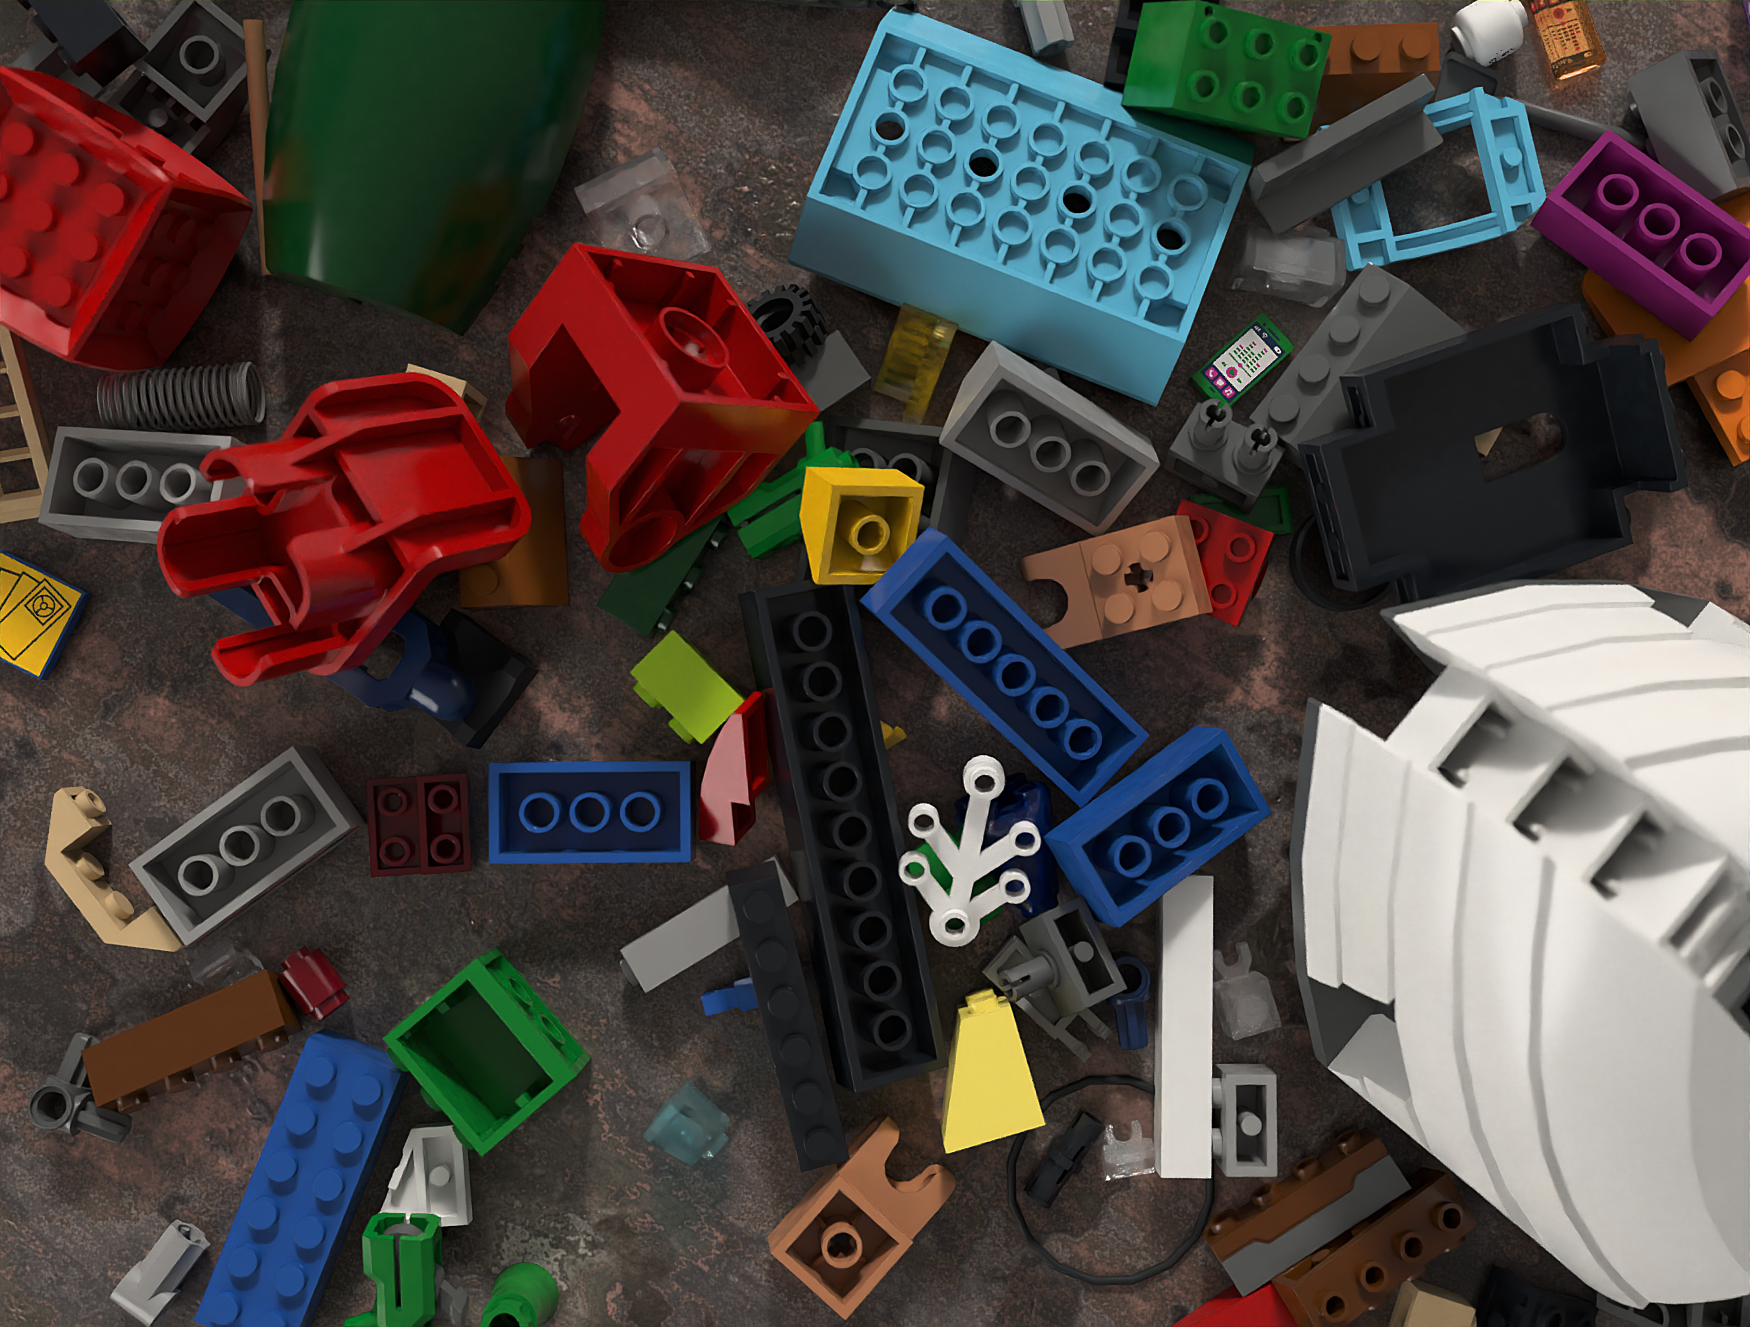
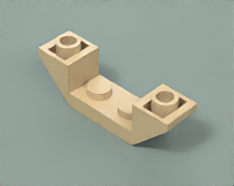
M83 786L66 787L57 791L53 798L44 864L102 941L107 944L171 952L194 946L195 944L185 946L157 905L152 906L138 918L134 919L132 916L134 909L129 900L120 892L112 890L102 877L104 869L100 862L93 855L83 852L81 849L112 825L104 815L106 807L99 796Z

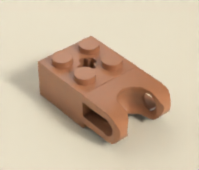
M1169 516L1021 558L1019 561L1024 580L1042 581L1053 579L1063 586L1068 595V610L1062 621L1042 629L1063 650L1213 612L1189 516ZM1141 569L1151 570L1153 573V581L1146 582L1148 590L1145 584L1140 582L1139 575Z
M888 1114L875 1116L847 1147L850 1159L832 1164L767 1237L770 1253L844 1320L851 1315L913 1244L912 1239L940 1209L955 1189V1175L946 1167L938 1164L929 1165L911 1181L898 1182L886 1176L885 1162L899 1140L897 1123ZM841 1232L847 1234V1243L841 1246L837 1241L834 1246H831L830 1239L832 1236Z

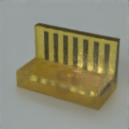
M906 302L901 307L873 390L906 402L907 406L901 421L921 425L932 401L960 323Z

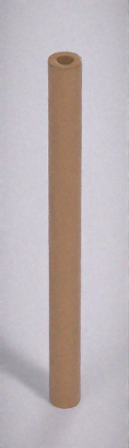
M246 19L243 20L261 272L262 275H273L266 269L262 202L265 140L270 110L264 21Z

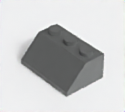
M1682 49L1626 79L1631 90L1627 94L1628 104L1633 114L1638 119H1642L1648 133L1645 146L1653 161L1658 164L1660 163V166L1715 205L1750 192V133L1716 50Z

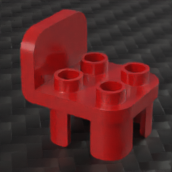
M405 372L327 383L309 395L278 441L223 448L209 452L199 465V470L207 482L243 477L248 486L240 497L182 506L171 511L159 528L157 554L166 581L172 591L180 597L191 598L246 585L252 586L275 626L221 638L211 650L212 659L223 676L234 685L246 687L306 670L318 676H328L359 667L367 660L438 573L495 561L505 557L528 532L532 519L531 510L524 494L463 399L447 384L432 376L418 372Z

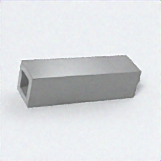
M775 854L764 862L775 860L786 906L789 907L799 900L798 890L778 855ZM728 884L646 932L620 950L624 957L620 961V966L626 978L634 987L640 984L644 992L647 993L740 936Z

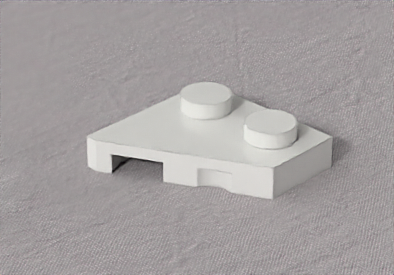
M453 1122L417 1124L411 1129L403 1148L400 1164L395 1168L388 1185L389 1191L380 1213H406V1224H410L409 1217L411 1213L435 1214L441 1217V1227L468 1225L473 1220L468 1149L456 1138L453 1132V1126L455 1125Z

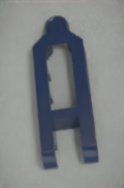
M249 585L207 594L257 630L275 626L254 589ZM412 607L405 612L391 629L404 638L406 652L390 677L377 680L367 673L369 668L364 664L354 669L325 676L367 706L382 708L387 712L418 706L428 714L439 719L458 721L466 717L473 710L477 699V691L473 681L447 662L448 647L444 630Z

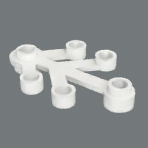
M985 755L971 759L963 771L964 787L970 798L959 849L940 824L939 814L935 807L930 804L921 803L914 806L909 813L910 831L919 838H925L953 877L950 895L948 896L930 873L929 860L922 852H907L901 857L899 862L901 879L908 885L916 886L933 909L929 918L932 935L937 941L950 947H959L971 942L979 931L980 918L1005 902L1020 903L1027 899L1030 894L1029 878L1024 871L1016 868L1003 872L998 884L972 899L970 897L973 883L1017 854L1020 856L1034 854L1041 844L1038 828L1031 822L1021 821L1012 826L1008 835L980 852L991 799L996 798L1002 792L1005 785L1004 771L1001 764L995 758ZM981 775H989L994 779V782L989 788L982 789L975 785V780ZM921 814H927L934 821L928 827H920L914 820ZM1022 832H1029L1034 836L1033 841L1027 845H1020L1015 839ZM911 862H918L923 865L924 869L921 873L913 875L908 873L905 867ZM1011 880H1020L1024 884L1023 888L1017 892H1010L1005 886ZM951 918H959L964 922V925L956 930L949 929L945 924Z

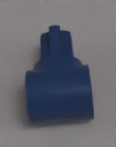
M1116 951L1111 953L1116 966L1132 964L1136 968L1137 975L1132 985L1105 999L1108 1005H1114L1118 1040L1121 1049L1139 1050L1147 1047L1149 1042L1143 1001L1150 999V973L1146 965L1132 953Z

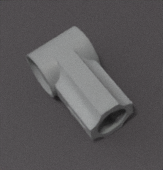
M1012 0L1014 7L1020 8L1033 57H1051L1073 46L1075 40L1063 0Z
M178 1219L172 1222L157 1243L154 1244L145 1259L139 1261L120 1281L112 1292L110 1299L146 1327H153L174 1303L181 1292L178 1287L210 1246V1243L205 1238V1233L193 1224H187Z

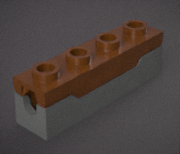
M1367 1127L1361 1130L1353 1128L1342 1133L1334 1140L1333 1145L1335 1147L1319 1157L1311 1155L1302 1159L1292 1168L1293 1174L1278 1184L1269 1182L1260 1186L1251 1194L1250 1202L1236 1211L1232 1208L1224 1210L1211 1219L1209 1222L1210 1228L1203 1231L1202 1234L1242 1297L1256 1290L1411 1189V1186L1391 1155L1387 1152L1380 1138Z

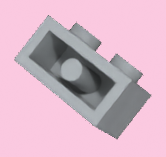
M1215 1064V1078H1212V1109H1215V1128H1212L1211 1159H1216V1164L1226 1177H1277V1075L1265 1064Z

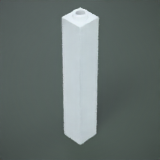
M1199 868L1156 900L1154 1168L1161 1178H1211L1213 876L1205 872H1199Z

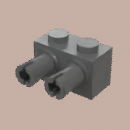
M1216 398L1206 400L1203 404L1198 402L1170 447L1163 469L1249 515L1276 470L1286 449L1277 445L1278 436L1273 428L1270 427L1267 433L1263 431L1266 424L1256 422L1246 428L1234 422L1232 409L1227 403L1221 409L1218 407L1221 400Z

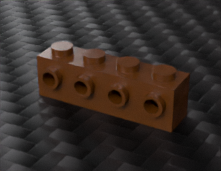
M266 969L81 1050L97 1108L118 1110L119 1114L136 1112L150 1105L149 1098L165 1091L166 1094H173L184 1091L197 1083L195 1078L209 1071L222 1073L232 1070L243 1063V1056L259 1050V1053H267L289 1043L288 1037L302 1031L303 1027L294 1000L277 979L281 974Z
M1421 1167L1406 1179L1411 1186L1410 1190L1271 1279L1298 1327H1351L1350 1322L1363 1312L1374 1310L1386 1303L1390 1297L1389 1292L1401 1283L1414 1280L1424 1274L1428 1269L1427 1263L1440 1253L1452 1251L1465 1241V1234L1475 1228L1478 1223L1447 1172Z

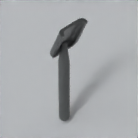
M1454 51L1450 52L1442 64L1434 103L1467 93L1477 87H1483L1484 93L1501 100L1504 98L1500 97L1504 85L1503 75ZM1511 98L1525 105L1529 124L1596 142L1607 129H1610L1639 151L1643 152L1646 150V136L1524 100Z

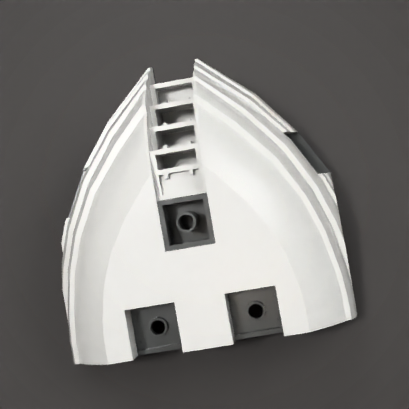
M1614 579L1510 580L1383 609L1380 615L1439 678L1386 742L1359 727L1353 720L1310 697L1307 701L1289 855L1295 967L1315 1058L1372 1107L1411 1137L1457 1178L1501 1212L1547 1253L1584 1283L1601 1294L1622 1304L1642 1310L1649 1302L1666 1304L1699 1303L1731 1299L1750 1294V625L1712 602L1696 596Z

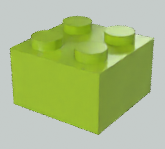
M674 629L629 672L638 681L632 687L634 691L653 709L655 707L658 709L664 707L674 717L668 723L669 726L688 744L691 742L695 744L697 741L701 745L711 744L718 737L731 714L747 699L682 633Z

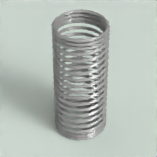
M248 361L247 363H234L233 366L226 363L224 367L217 364L215 368L208 365L206 368L199 366L196 369L191 366L189 369L182 367L180 370L173 368L171 371L169 369H164L163 371L156 369L154 372L147 370L145 373L138 371L136 374L131 371L128 374L123 372L105 373L97 387V403L100 418L105 429L147 432H173L175 430L181 432L182 430L190 431L191 428L198 430L199 428L207 429L208 427L215 429L217 426L224 428L226 425L228 427H233L234 425L242 426L243 424L247 426L259 425L264 419L265 391L259 370L252 362ZM227 368L230 370L229 377L226 372ZM218 369L221 370V375H220V376H219V374H218V372H217ZM200 371H203V372H204V373H203V379H202V376H201V374H200ZM113 383H114V399H115L116 410H117L119 419H120V421H121L120 426H119V424H118V422H117V420H116L115 413H114V410H113V403H112V385H113ZM154 383L157 389L159 399V412L156 405ZM163 383L167 395L168 411L164 400ZM172 383L176 396V408L173 400ZM181 384L184 392L185 408L182 400ZM190 384H191L192 394H193V404H192L191 394H190ZM137 385L141 396L142 415L138 405ZM146 385H147L148 392H149V397H150V409H151L150 412H149V409H148L147 399H146ZM199 385H200V390H201V395H202V404H201L200 394H199ZM208 386H209V391H210V400H209V394H208ZM215 407L218 413L217 419L215 417ZM224 407H225V410H226V412H227L226 418H225V416H224V414H223V412H224ZM232 407H234L236 412L235 417L232 414ZM189 411H190V414H191V416H192V421H191V422H190V420H189ZM198 411L201 415L200 421L198 419ZM206 411H208L210 415L209 420L206 417ZM181 414H182V416H183V418H184V419H183V422H181V420H180ZM163 415L166 419L165 424L163 423ZM172 415L175 418L174 424L171 421ZM155 417L158 421L157 425L154 423ZM146 418L149 422L148 426L145 424ZM137 419H138L139 422H140V426H139V427L137 426Z

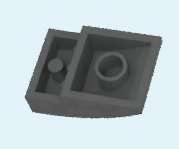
M182 0L144 43L149 51L132 64L136 69L106 104L159 133L205 164L226 137L249 101L244 30L240 24L210 0ZM266 46V60L268 63L272 52Z

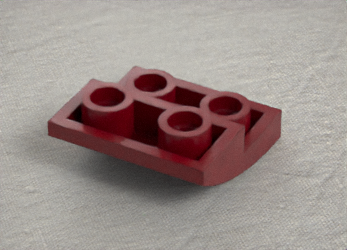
M467 773L366 779L371 878L472 871Z

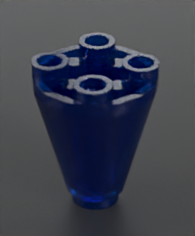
M1015 773L1005 777V785L1002 792L996 798L991 799L980 852L1008 835L1012 826L1018 822L1028 821L1038 828L1041 844L1034 854L1030 856H1020L1017 854L989 872L997 884L1002 873L1008 869H1020L1027 874L1030 883L1029 896L1023 902L1011 904L1014 908L1020 909L1023 917L1034 918L1056 908L1059 904L1057 898L1060 890L1057 860L1043 836L1054 829L1052 797L1045 782L1027 781L1025 773ZM969 794L958 798L954 802L957 811L954 819L961 834L966 818ZM1022 832L1017 835L1015 841L1020 845H1027L1033 841L1034 836L1029 832ZM1011 880L1006 884L1005 888L1010 892H1017L1023 888L1024 884L1020 880Z

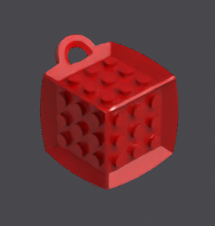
M0 66V324L33 344L67 361L85 367L105 371L127 372L163 365L191 329L218 287L247 228L254 210L252 202L225 179L175 143L132 117L97 100L83 90L48 74L19 67Z

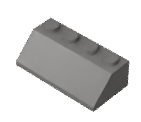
M994 340L991 341L963 379L939 438L940 444L1095 537L1101 536L1107 531L1161 465L1150 438Z

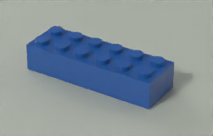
M931 526L917 538L860 600L868 610L1081 809L1150 736L950 538Z
M327 1028L307 1038L194 1322L206 1327H311L412 1074L410 1071L403 1072L392 1062L387 1052Z

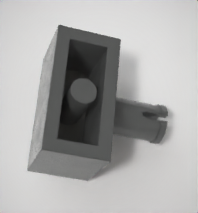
M1083 896L1049 910L1019 926L1033 959L1012 969L1000 972L998 978L1001 988L1017 980L1020 981V985L1003 992L1005 997L1012 1003L1047 986L1062 1018L1084 1010L1127 989Z

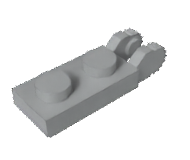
M1012 935L980 971L1002 992H1005L1020 985V981L1017 980L1001 988L998 979L1000 972L1033 959L1029 947L1016 935ZM1047 986L1015 1002L1054 1040L1058 1038L1084 1063L1092 1054L1082 1041L1074 1038L1066 1030V1027L1078 1015L1097 1037H1102L1105 1040L1112 1033L1111 1029L1088 1008L1062 1018Z

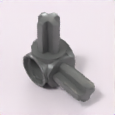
M76 1033L73 1036L58 1074L48 1075L45 1084L35 1090L29 1098L27 1106L28 1117L35 1126L46 1130L57 1129L72 1136L84 1131L116 1144L124 1141L131 1131L132 1117L128 1114H119L117 1110L97 1108L93 1093H91V1086L87 1085L89 1078L81 1050L100 1043L102 1040L86 1033ZM60 1094L64 1096L67 1104L66 1111L61 1118L58 1117L54 1108L55 1100Z

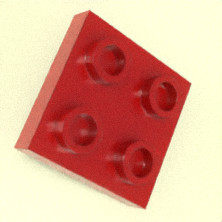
M1182 499L1176 515L1189 516L1213 609V612L1207 613V615L1234 626H1240L1250 601L1255 598L1263 582L1268 567L1267 559L1277 534Z

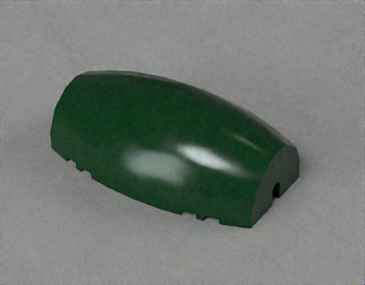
M294 0L276 66L266 130L262 200L266 269L271 274L288 283L362 305V302H366L388 314L463 336L499 288L495 283L510 259L517 260L524 248L521 241L534 216L540 218L561 173L582 116L599 52L606 6L603 0Z

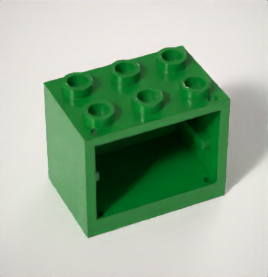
M1201 0L1143 3L1121 105L1248 135L1307 139L1333 34ZM1206 7H1208L1209 14L1207 16L1204 14V10Z
M498 946L476 958L382 1038L389 1046L387 1053L392 1062L403 1072L410 1071L422 1085L420 1093L428 1105L436 1111L443 1110L455 1124L453 1132L459 1142L468 1150L475 1148L481 1157L576 1077L591 1059L590 1055Z

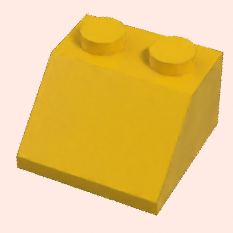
M806 467L799 517L813 581L816 584H876L916 541L925 487L897 469Z

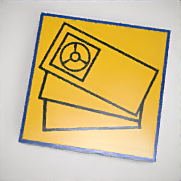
M0 549V660L39 680H48L92 593L7 550Z

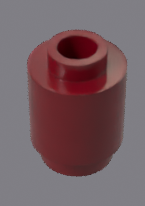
M304 946L280 963L285 971L277 979L305 1016L310 1014L316 1023L325 1019L350 1000V997L344 990L347 984L320 948L310 953L306 946Z

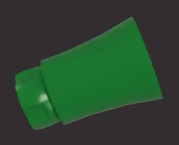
M530 1262L515 1263L503 1269L492 1284L490 1300L483 1310L480 1327H542L554 1315L559 1300L558 1287L552 1275L540 1265Z

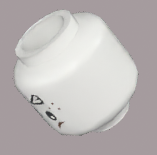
M1477 0L1456 13L1454 27L1449 30L1450 40L1456 53L1474 60L1483 66H1489L1515 52L1522 46L1524 38L1523 27L1529 24L1528 16L1519 0Z

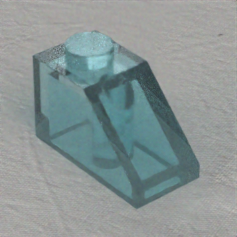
M687 1079L654 1114L642 1136L652 1145L693 1166L702 1155L708 1161L711 1160L725 1145L729 1137L724 1132L728 1127L730 1118Z

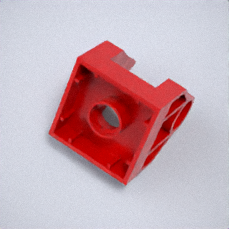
M573 243L508 335L512 391L505 403V415L528 450L542 441H547L560 446L566 452L590 439L600 427L615 419L586 456L587 509L580 519L579 526L581 535L607 572L623 573L649 564L663 555L675 542L749 497L821 413L718 267Z

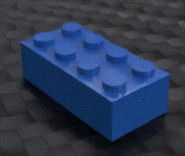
M1194 726L1043 836L1078 897L1083 896L1094 920L1120 928L1272 812L1225 729Z
M696 760L489 763V864L691 862L696 859Z

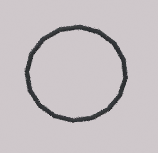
M1129 1075L1087 1076L1050 1092L1039 1105L1043 1114L1055 1100L1089 1085H1130L1152 1095H1155V1085ZM1028 1130L1017 1133L1007 1159V1202L1023 1240L1053 1270L1092 1286L1135 1285L1171 1269L1200 1239L1215 1200L1214 1159H1211V1178H1205L1206 1198L1193 1232L1167 1260L1133 1275L1093 1276L1058 1262L1031 1235L1017 1203L1016 1161Z

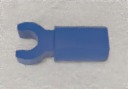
M748 975L734 979V985L703 992L701 1000L705 1015L717 1014L735 1007H740L741 1012L757 1008L758 1003L751 976Z

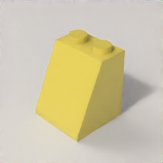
M992 987L966 994V1002L958 1004L956 1007L940 1120L946 1154L1045 1125L1010 1003L1003 992L995 994Z

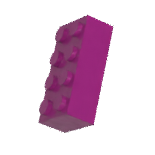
M1607 129L1546 197L1530 224L1689 342L1699 334L1750 275V229L1610 129Z

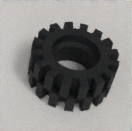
M790 284L786 290L784 285L776 286L775 293L773 294L768 289L761 292L762 299L756 301L752 298L747 302L749 306L748 311L788 367L791 369L790 365L794 363L798 367L806 363L803 357L807 354L814 357L818 352L815 345H823L826 340L824 334L828 333V327L812 296L804 287L799 289L797 285Z

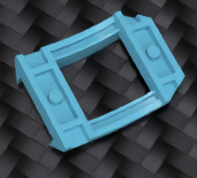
M1477 87L1467 93L1427 104L1423 110L1439 134L1472 125L1492 213L1429 230L1394 237L1381 180L1331 207L1341 250L1333 257L1348 271L1352 272L1363 270L1368 262L1379 267L1414 260L1474 245L1515 232L1526 218L1532 215L1546 199L1525 105L1506 96L1500 100L1484 93L1483 87ZM1330 125L1320 126L1317 129V132L1321 131L1322 129Z

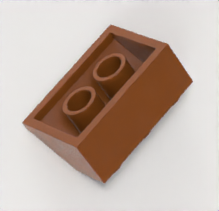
M1438 22L1306 27L1333 34L1307 138L1315 134L1320 126L1332 125L1422 74L1426 75L1435 88L1427 104L1434 103L1440 74ZM1281 137V144L1299 143L1304 139Z
M499 456L529 504L532 519L528 532L505 557L459 569L461 608L471 611L570 606L563 461Z

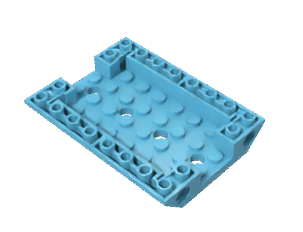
M894 5L879 23L809 189L788 257V264L988 342L994 340L1011 351L1156 407L1186 342L1252 167L1256 144L1205 124L1121 105L1123 93ZM892 121L902 127L904 134L897 140H885L878 135L876 128L883 122ZM985 157L995 164L997 171L991 176L980 177L972 172L969 163L975 158ZM1071 193L1080 194L1087 199L1089 210L1079 214L1073 213L1065 207L1063 198ZM1164 229L1175 231L1182 239V247L1176 250L1165 249L1159 244L1157 233Z

